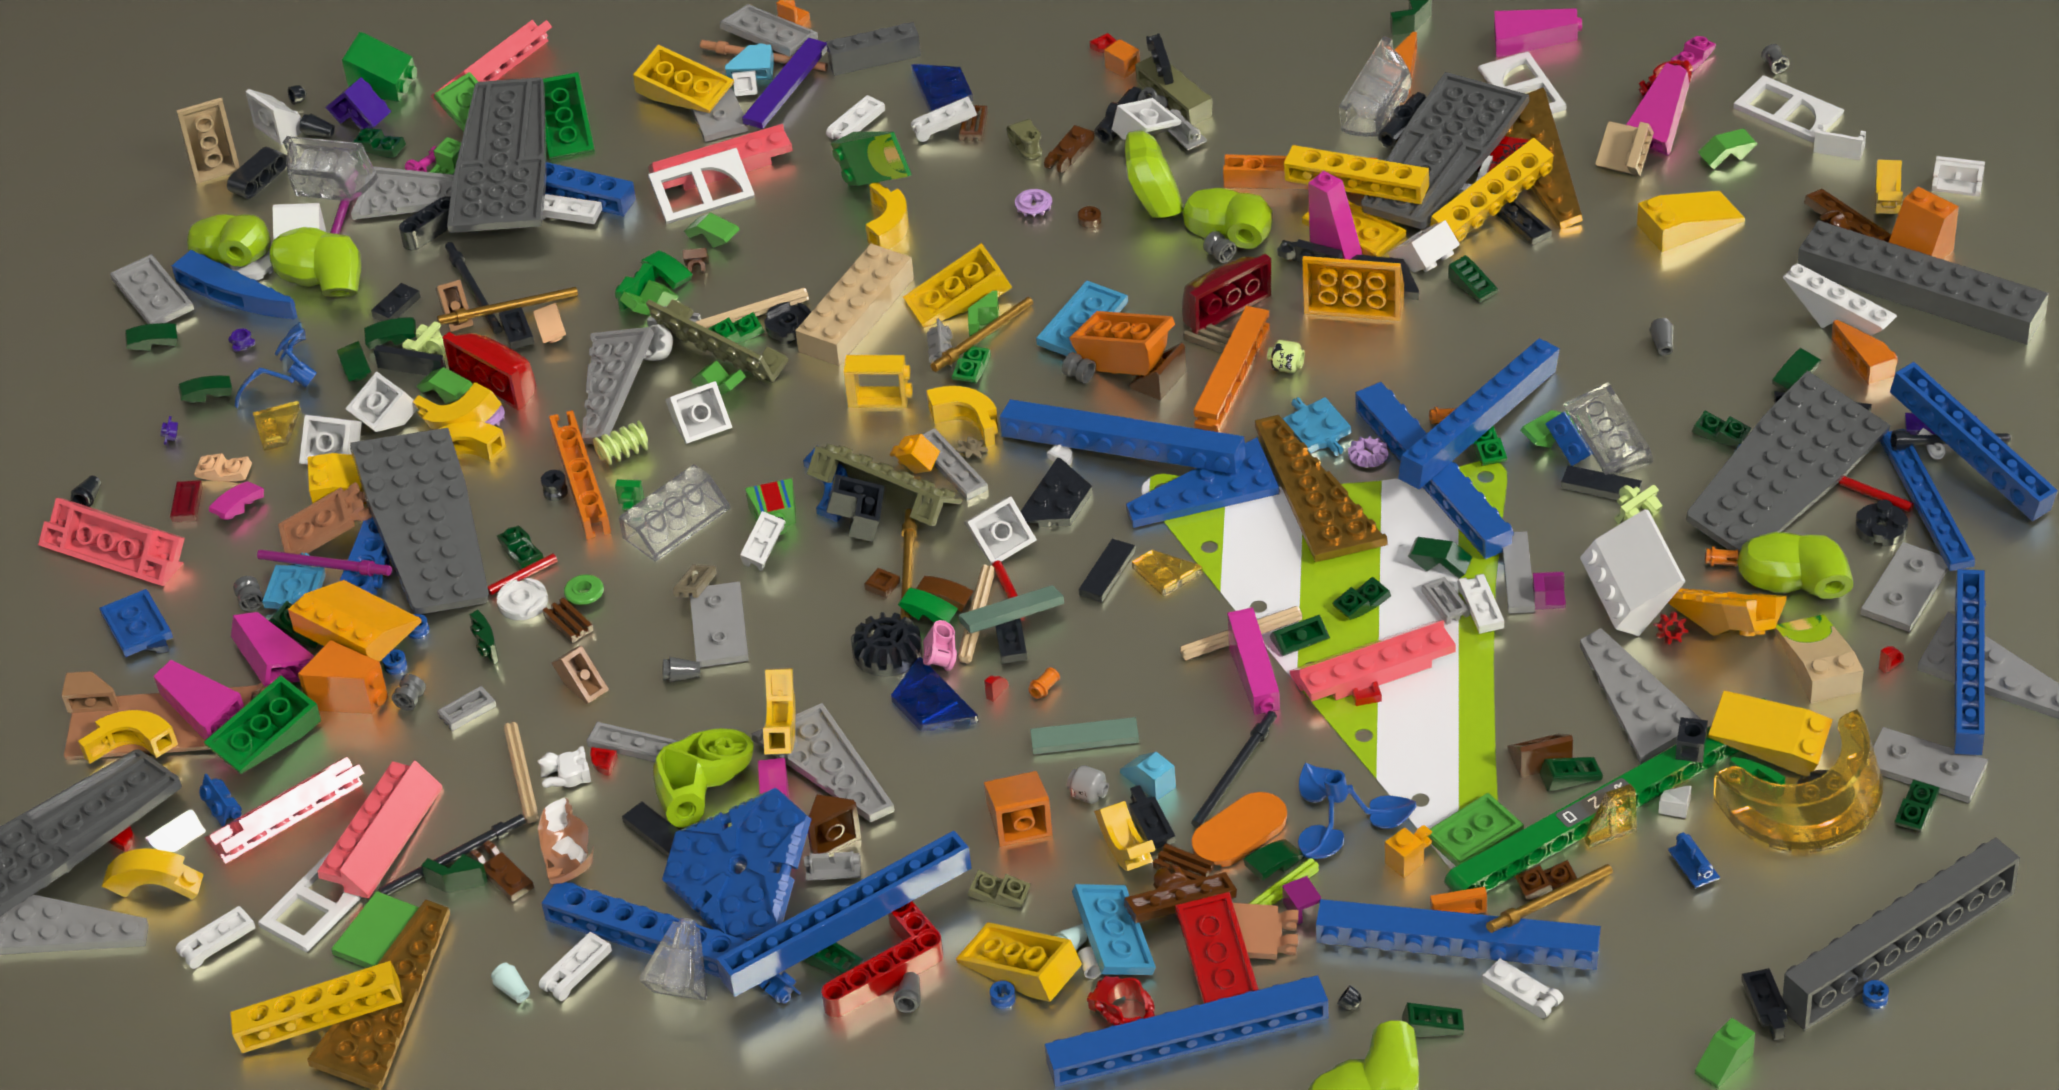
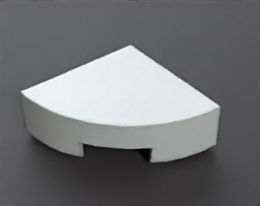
M1055 445L1047 452V458L1055 461L1058 457L1070 465L1072 462V450L1070 447Z

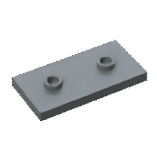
M749 4L720 21V29L757 44L771 45L772 50L789 57L797 52L808 37L818 40V33L816 31Z
M725 71L719 72V73H721V74L727 76L726 73H725ZM732 87L729 88L710 113L691 109L705 142L749 131L748 125L743 124L742 117L744 114Z
M152 254L110 273L112 281L147 324L167 323L194 310L193 303Z
M1903 542L1862 606L1861 615L1910 632L1949 570L1942 556Z
M740 581L709 585L698 598H693L691 593L690 602L696 662H700V667L749 661Z
M1883 727L1867 758L1864 770L1910 785L1914 779L1940 787L1939 794L1970 803L1987 767L1988 759L1976 755L1954 754L1953 748Z

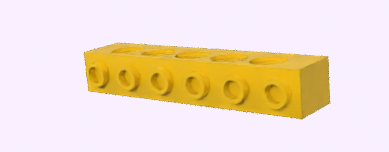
M1532 138L1433 214L1430 226L1446 220L1458 242H1461L1472 229H1478L1485 219L1491 215L1495 216L1506 203L1513 202L1520 192L1524 189H1530L1541 176H1547L1553 168L1554 155L1535 138Z
M1292 145L1284 162L1285 181L1308 185L1311 180L1325 171L1341 179L1346 192L1415 204H1422L1429 188V168L1297 145Z
M391 961L231 1011L232 1035L241 1053H245L402 1003L399 977Z

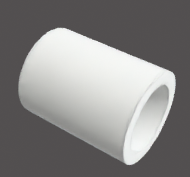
M1092 947L1080 950L1078 957L1082 963L1081 966L1085 977L1089 979L1099 977L1101 972Z

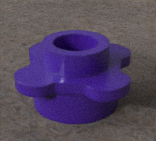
M244 328L236 329L228 338L229 343L233 344L232 348L234 351L245 350L256 343L255 339L251 338V332Z
M169 416L168 423L163 422L161 437H165L164 445H167L168 440L174 442L176 440L178 422L171 421L172 416Z

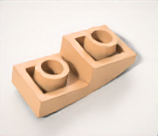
M556 303L533 311L543 343L557 342L562 339V336L566 335Z
M222 453L206 455L200 458L194 475L197 478L211 481L246 480L252 462L248 456L226 460Z

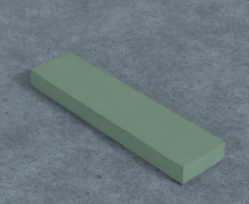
M1051 585L959 614V620L969 633H974L1064 604V596Z
M1136 717L1030 729L1033 754L1139 743Z

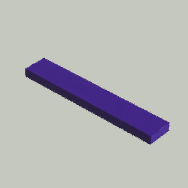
M808 37L742 117L743 124L764 129L827 52L826 42Z

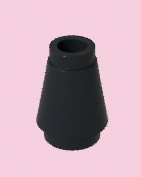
M311 113L303 115L299 129L301 132H304V135L332 138L335 132V125Z
M93 475L89 476L71 491V501L91 507L101 486L100 479Z

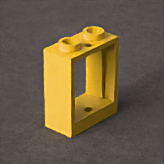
M846 355L843 372L848 408H907L908 398H912V383H908V380H910V365H906L905 355ZM858 374L898 375L899 386H860Z

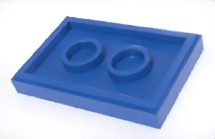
M147 589L99 608L103 619L125 657L147 649L146 646L160 640L173 638L169 626Z

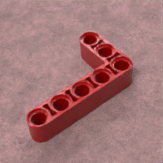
M913 901L888 914L889 924L902 939V942L832 979L822 987L824 1011L829 1017H842L899 986L905 973L914 972L919 975L942 961L943 947L941 935Z

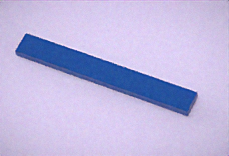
M1888 431L1880 442L1949 571L1974 567L1975 558L1914 446L1910 445L1905 450H1892L1890 443L1892 431Z

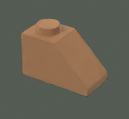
M460 280L436 287V293L443 314L453 313L455 309L460 308L469 309ZM472 318L468 319V322L459 324L457 322L447 323L450 332L474 326Z
M582 646L571 649L551 662L563 683L586 704L609 690Z
M92 671L66 673L61 696L68 713L119 710L120 706L114 689Z

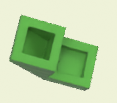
M1743 128L1715 135L1698 153L1710 167L1715 169L1731 153L1739 160H1742L1758 143Z
M446 137L434 150L436 165L430 172L454 175L461 142Z
M710 212L698 217L684 232L688 238L703 234L710 245L715 248L727 243L740 229L737 225Z
M649 280L640 296L624 292L620 301L632 311L650 316V310L646 305L648 299L666 307L672 299L677 300L679 296L666 285Z
M991 291L968 308L969 337L980 330V325H988L999 317L997 291Z
M716 360L704 367L691 381L699 387L716 381L722 396L731 391L746 376L741 369L729 375Z
M442 367L430 372L417 385V388L421 393L434 389L445 404L458 400L473 384L471 381Z
M1551 410L1524 425L1520 431L1534 445L1551 448L1556 440L1545 423L1562 412ZM1570 416L1569 419L1579 433L1582 427Z

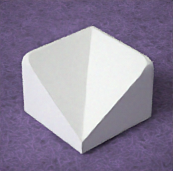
M1692 786L1665 790L1660 797L1659 814L1686 818L1691 800Z

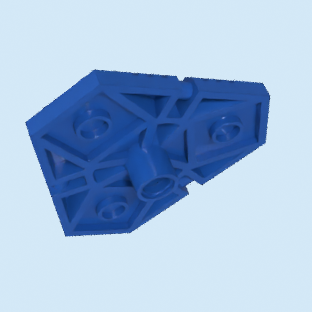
M773 788L755 798L747 800V802L731 807L729 812L725 814L717 813L713 817L711 816L706 820L699 821L698 824H693L675 832L662 880L693 910L698 913L700 912V916L713 929L720 930L734 937H742L749 941L783 923L795 879L790 877L791 869H798L811 818L779 789ZM778 867H781V868H780V872H779V873H776V872H777V868H778Z

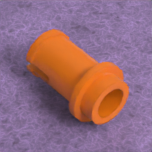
M1437 406L1434 409H1430V424L1438 425L1456 408L1438 409Z
M1712 546L1711 549L1706 548L1705 564H1710V567H1713L1714 564L1737 567L1738 550L1715 549V546Z
M1052 667L1047 668L1037 680L1035 679L1030 682L1029 693L1036 699L1046 697L1048 690L1060 680L1059 673Z

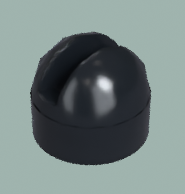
M302 86L288 87V97L292 104L301 103L305 100L307 93Z
M1349 985L1340 996L1337 1004L1344 1009L1355 1010L1361 1004V994L1357 989Z

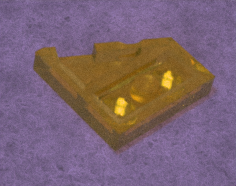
M299 401L253 412L264 451L288 445L301 411Z
M1151 550L1132 561V569L1163 597L1203 574L1201 565L1155 550Z
M1631 784L1605 792L1584 838L1589 848L1637 832L1636 792Z

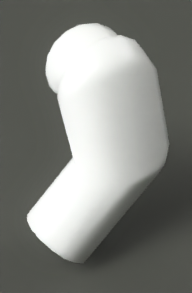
M1923 428L1918 435L1933 434ZM1941 443L1926 445L1929 455L1933 459H1941L1945 456V445Z

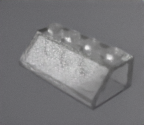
M693 464L619 516L622 538L656 562L728 511L730 504L712 477Z

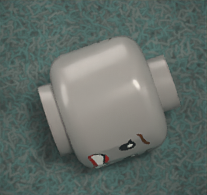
M1082 765L1071 771L1067 780V789L1070 790V795L1073 798L1094 804L1100 798H1104L1107 795L1109 783L1106 782L1104 772Z

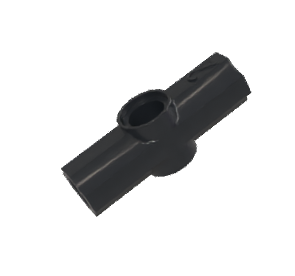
M1133 86L1117 103L1111 102L1109 104L1105 118L1094 129L1095 136L1099 138L1100 142L1107 144L1117 136V133L1112 130L1117 106L1138 101L1141 92L1140 88Z
M1420 92L1412 94L1404 105H1399L1394 109L1393 118L1378 134V140L1382 142L1384 147L1391 149L1396 145L1412 116L1426 99L1425 94Z

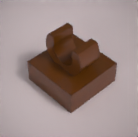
M707 249L683 250V260L687 269L693 274V267L699 265L701 266L702 274H705V264H709Z

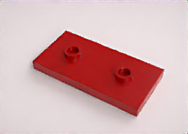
M1230 892L1176 905V914L1203 1004L1259 990Z

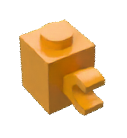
M922 434L904 436L899 445L893 446L889 455L891 457L895 456L899 460V464L905 465L910 471L917 474L932 470L940 450Z
M1422 825L1413 834L1404 827L1385 841V864L1403 878L1410 875L1424 864V848L1432 843V840L1427 837L1432 834V831L1425 825Z

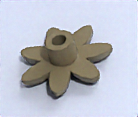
M968 437L967 442L957 441L961 447H958L956 451L965 453L966 458H970L972 454L976 458H981V453L988 452L987 448L982 447L983 440L977 441L972 437Z

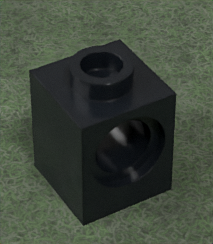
M1680 718L1675 759L1703 763L1708 720Z

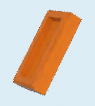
M1485 887L1431 895L1430 910L1470 914L1487 912Z

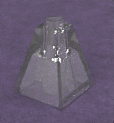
M679 918V922L673 921L641 973L639 981L653 993L707 1000L700 929L695 925V920Z

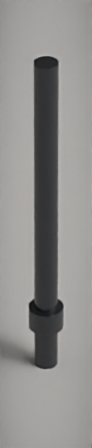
M453 242L446 243L445 248L450 255L449 260L451 264L458 269L478 306L489 305L467 268L463 254L456 249ZM495 314L485 315L495 334L501 333L503 328Z
M1268 711L1262 721L1257 723L1251 730V737L1191 821L1194 827L1198 828L1205 822L1259 742H1263L1268 736L1269 728L1277 718L1275 712Z
M520 814L504 823L500 821L491 826V830L441 855L433 861L446 866L457 860L462 854L467 855L474 849L476 850L484 846L483 844L488 840H501L509 835L508 832L526 823L525 818ZM422 867L378 889L379 892L389 896L423 878Z

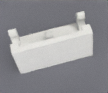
M1819 123L1815 131L1813 152L1860 160L1866 144V131L1861 130L1860 136L1852 137L1824 132V124Z
M1937 156L1932 191L1980 197L1985 162Z
M761 512L740 554L743 565L750 567L752 563L758 567L759 571L763 570L765 562L780 532L784 528L785 520L766 512Z

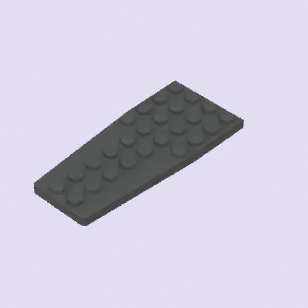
M1445 72L1414 113L1386 160L1429 168V188L1422 204L1365 195L1361 201L1362 212L1415 228H1426L1431 222V216L1451 200L1498 146L1529 103V94Z
M539 77L477 82L474 87L453 176L447 224L449 233L542 226L547 179L544 81Z
M1807 370L1761 418L1690 507L1686 515V521L1726 549L1738 550L1739 556L1742 545L1749 539L1771 532H1782L1838 484L1844 476H1847L1884 437L1891 425Z
M442 428L351 442L350 450L367 506L414 614H426L487 603L489 592L467 486L449 429Z
M136 749L0 826V917L42 888L47 887L63 874L70 872L82 860L180 790L182 785L179 777L140 749Z

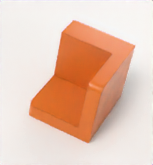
M779 0L776 2L779 17L801 26L810 20L808 11L795 7V0Z
M1119 39L1104 50L1105 67L1123 78H1127L1136 71L1135 64L1140 62L1139 49Z

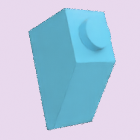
M762 43L748 45L725 65L727 77L733 79L732 73L755 70L756 80H773L774 55L771 45Z
M1158 752L1139 755L1120 769V773L1136 786L1140 785L1143 792L1148 796L1155 797L1157 801L1176 788L1175 766Z

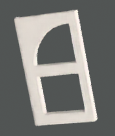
M1529 52L1489 62L1478 67L1479 72L1488 84L1521 93L1544 88L1553 101L1549 103L1552 114L1566 110L1565 102ZM1526 64L1536 77L1506 87L1503 84L1505 76L1512 69Z
M1764 75L1734 103V109L1814 143L1815 131L1819 123L1824 124L1825 132L1844 112L1842 108ZM1765 89L1789 99L1774 115L1750 105ZM1801 104L1809 108L1815 116V123L1810 130L1785 120Z
M737 148L648 174V179L651 182L666 224L755 197ZM714 170L726 174L738 184L742 192L713 201L702 171ZM692 174L703 204L673 213L662 183Z
M331 851L258 921L260 928L306 953L362 898L343 892L339 901L335 903L309 889L319 878L317 871ZM298 898L326 913L305 935L276 921Z

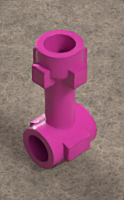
M433 146L428 151L429 155L418 162L413 159L408 160L405 164V170L427 172L426 167L433 162L436 163L434 150L438 146Z

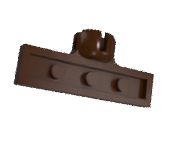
M1819 189L1805 196L1804 204L1821 214L1820 219L1822 222L1889 242L1891 237L1889 232L1824 189Z
M1170 864L1169 867L1173 872L1172 874L1166 866L1161 867L1155 873L1153 879L1155 890L1125 897L1124 906L1133 921L1139 923L1176 913L1175 906L1178 904L1230 892L1231 899L1236 898L1237 889L1226 872L1191 880L1187 878L1179 866Z

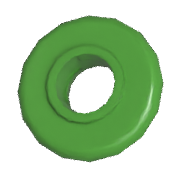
M588 574L572 578L564 587L565 598L569 602L578 605L595 602L604 592L602 581L596 576Z

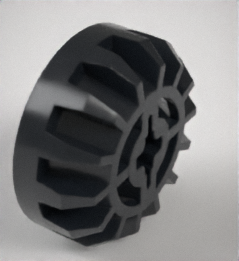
M881 612L879 619L876 620L869 616L865 619V624L861 622L855 628V633L851 636L854 662L861 670L874 676L888 677L902 674L915 666L922 655V640L919 627L914 625L913 620L908 617L901 619L898 613H893L892 617H886L885 613ZM874 632L873 636L867 637L868 634Z

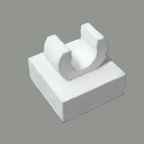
M755 70L732 73L735 96L758 94Z

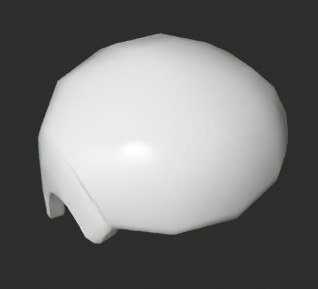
M651 325L650 327L655 334L643 360L662 361L669 356L672 350L673 337L670 330L664 325Z

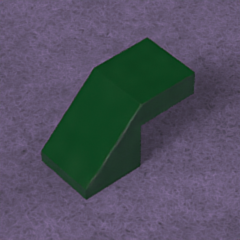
M1409 0V10L1390 12L1392 36L1415 32L1432 15V0Z
M1417 537L1408 554V557L1425 571H1429L1440 563L1458 579L1466 574L1472 559L1470 554L1453 541Z
M464 854L450 868L429 858L421 865L425 882L445 893L485 886L488 883L484 864Z

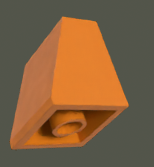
M1917 187L1904 198L1889 243L1939 259H1945L1954 251L1959 206Z
M332 640L298 673L303 693L317 703L319 711L373 714L388 698L380 662Z
M1037 771L984 782L986 802L1000 847L1053 836L1049 797Z

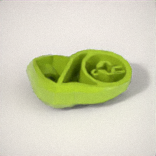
M1142 130L1128 132L1125 140L1128 179L1133 187V191L1151 217L1158 218L1174 216L1183 212L1184 206L1178 187L1155 138Z
M1390 1020L1379 1024L1373 1030L1370 1048L1365 1059H1348L1337 1064L1333 1069L1319 1075L1311 1083L1308 1090H1418L1419 1062L1414 1028L1404 1021Z

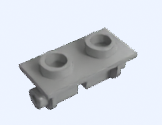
M1170 110L1172 114L1181 120V125L1167 131L1182 146L1190 150L1207 142V139L1200 134V130L1186 121L1179 110Z
M939 318L936 319L937 326L931 327L927 331V342L930 348L928 349L931 364L942 357L944 351L953 348L950 340L953 338L952 332L947 325H943Z
M854 851L834 853V857H829V853H810L809 856H804L806 881L860 878L861 856L859 853H854Z

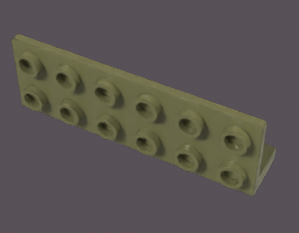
M649 299L646 302L650 310L649 314L656 320L657 324L664 325L678 339L685 343L688 341L694 343L703 352L707 350L712 352L717 359L723 362L726 360L731 362L738 370L751 372L760 381L765 379L773 383L789 361L786 355L768 346L759 355L689 320L694 314L693 310L674 299L671 300L666 308Z
M827 444L826 447L816 446L807 474L812 477L832 483L838 463L841 461L914 491L918 494L910 517L930 526L936 525L943 503H962V499L955 497L956 492L950 489L936 488L933 482L921 479V481L914 479V475L901 470L900 472L893 470L894 467L889 464L873 462L872 457L864 454H854L852 449L841 445L838 447L832 444Z

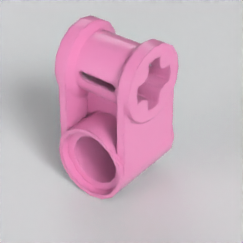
M939 620L933 624L923 640V663L927 666L934 664L944 667L945 671H951L957 656L955 630L948 622Z

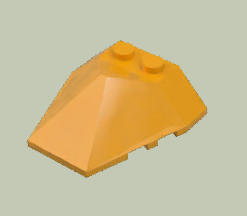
M1680 588L1668 604L1713 636L1739 630V635L1755 636V634L1764 635L1765 630L1775 629L1786 603V596L1757 593L1748 595L1737 594V592L1722 593L1712 592V590Z

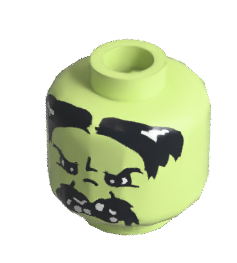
M1278 340L1274 347H1269L1267 361H1271L1274 371L1293 374L1298 369H1301L1304 363L1305 351L1301 349L1300 344L1297 342Z

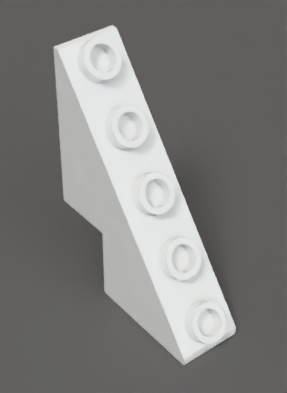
M1798 263L1793 265L1783 276L1784 280L1821 328L1832 324L1835 320H1839L1872 336L1882 331L1897 317L1891 311Z

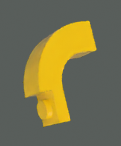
M1877 160L1876 214H1899L1903 199V192H1901L1902 160Z
M879 182L869 185L871 203L881 210L883 214L865 224L867 241L869 244L891 249L903 239L908 230L906 199L899 189L890 192L887 187L882 186Z
M476 382L462 398L448 405H437L420 395L413 401V404L419 410L417 414L432 430L449 424L467 421L486 422L502 405L491 390Z
M943 386L926 390L928 408L935 424L949 420L969 421L979 429L986 447L995 445L994 434H998L997 409L992 400L977 390L962 386Z
M467 421L439 428L449 429L457 455L472 454L491 462L506 448L503 430L488 423Z
M793 668L766 669L767 714L766 724L763 727L764 754L792 753L794 748L796 723Z
M141 710L120 711L102 717L95 721L97 729L78 741L83 756L89 764L123 745L135 744L143 746L155 758L178 745L173 728L166 720L154 713Z
M1125 801L1094 811L1110 851L1124 870L1129 871L1153 862L1150 852L1156 850L1153 841H1144L1140 837L1132 822Z
M135 849L120 854L108 865L102 887L126 898L134 888L140 885L156 884L167 887L193 900L198 895L204 874L184 865V857L179 854L160 849Z

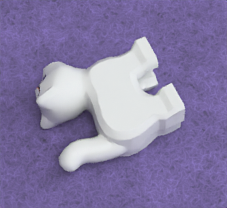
M583 746L574 752H565L560 755L547 752L538 760L541 767V777H546L558 771V777H549L542 781L544 788L551 786L569 788L580 783L591 782Z

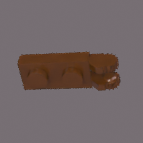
M1074 125L1053 151L1049 152L1048 156L1045 157L1044 167L1051 169L1058 161L1056 166L1057 172H1065L1095 138L1094 131Z
M488 840L483 844L485 851L491 856V859L487 862L477 850L474 849L470 852L472 859L484 864L487 879L511 902L534 889L533 881L503 852L500 853L496 845Z

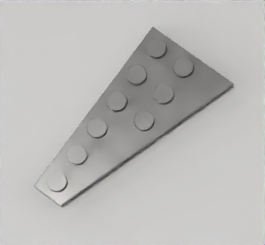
M373 166L351 212L352 219L419 212L439 198L451 196L454 175Z
M651 327L591 333L590 339L593 344L589 349L591 363L588 365L586 383L588 399L585 400L584 405L587 413L583 418L582 439L586 445L593 444V439L596 437L601 440V435L607 434L610 436V432L615 425L655 334Z
M1948 611L1918 662L1917 670L1955 683V615ZM1985 636V694L2059 719V683Z
M1602 628L1580 639V648L1591 669H1594L1598 677V683L1604 689L1606 699L1621 728H1624L1628 736V742L1634 748L1640 764L1677 744L1681 717L1702 720Z
M823 703L796 714L795 742L792 753L773 754L774 756L785 758L787 765L833 797L853 799L856 802L858 814L869 822L895 812L894 804ZM763 729L751 733L752 740L764 748Z
M32 895L0 917V955L146 946L149 924L147 918Z

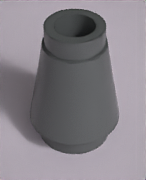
M1666 318L1654 320L1651 323L1649 332L1658 353L1662 356L1670 355L1673 352L1674 326Z
M675 657L663 659V680L675 682L700 677V662Z
M914 972L904 974L893 996L895 1006L901 1012L911 1013L921 1004L920 977Z

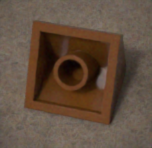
M1181 342L1164 351L1161 359L1148 375H1137L1128 386L1132 390L1161 401L1186 373L1185 345Z
M1558 733L1507 746L1521 778L1540 774L1545 759L1573 758V737L1569 734Z
M817 794L809 814L811 823L808 830V839L811 853L831 854L860 840L861 833L856 802L853 799Z

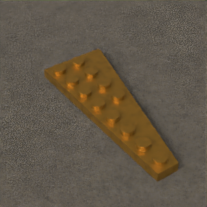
M1540 88L1527 93L1529 94V103L1505 136L1529 140L1535 138L1554 155L1551 172L1547 176H1541L1537 179L1531 188L1559 228L1564 229L1582 222V213L1545 89Z
M1279 415L1255 420L1256 431L1315 562L1388 545L1386 534H1382L1377 529L1373 519H1368L1363 513V508L1351 500L1347 490L1330 471L1326 472L1321 466L1320 460L1317 457L1314 458L1309 453L1305 443H1301L1294 436V431Z
M425 899L378 963L391 961L400 980L402 1003L333 1024L308 1057L307 1061L310 1067L372 1090L382 1089L450 917L449 907Z

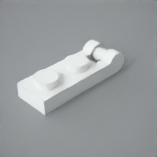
M866 95L828 127L826 131L827 137L840 139L851 132L861 131L885 111L884 103Z
M967 96L914 119L911 122V127L917 139L924 142L930 138V135L946 130L960 122L967 121L976 116L977 113Z
M545 194L542 220L549 217L595 224L602 211V204L597 201Z
M1475 575V578L1468 580L1466 577L1458 579L1459 592L1463 595L1467 607L1470 609V614L1479 634L1503 629L1504 619L1485 575Z
M238 906L180 941L176 946V952L181 957L186 958L185 962L190 968H198L202 965L204 959L256 928L254 921Z
M589 932L543 975L539 981V987L546 992H553V996L558 1000H565L570 994V990L612 952L611 944ZM559 978H562L563 980L560 983L556 982Z
M1501 958L1483 974L1484 984L1542 1019H1545L1551 1013L1553 1006H1558L1564 999L1559 990L1546 987Z

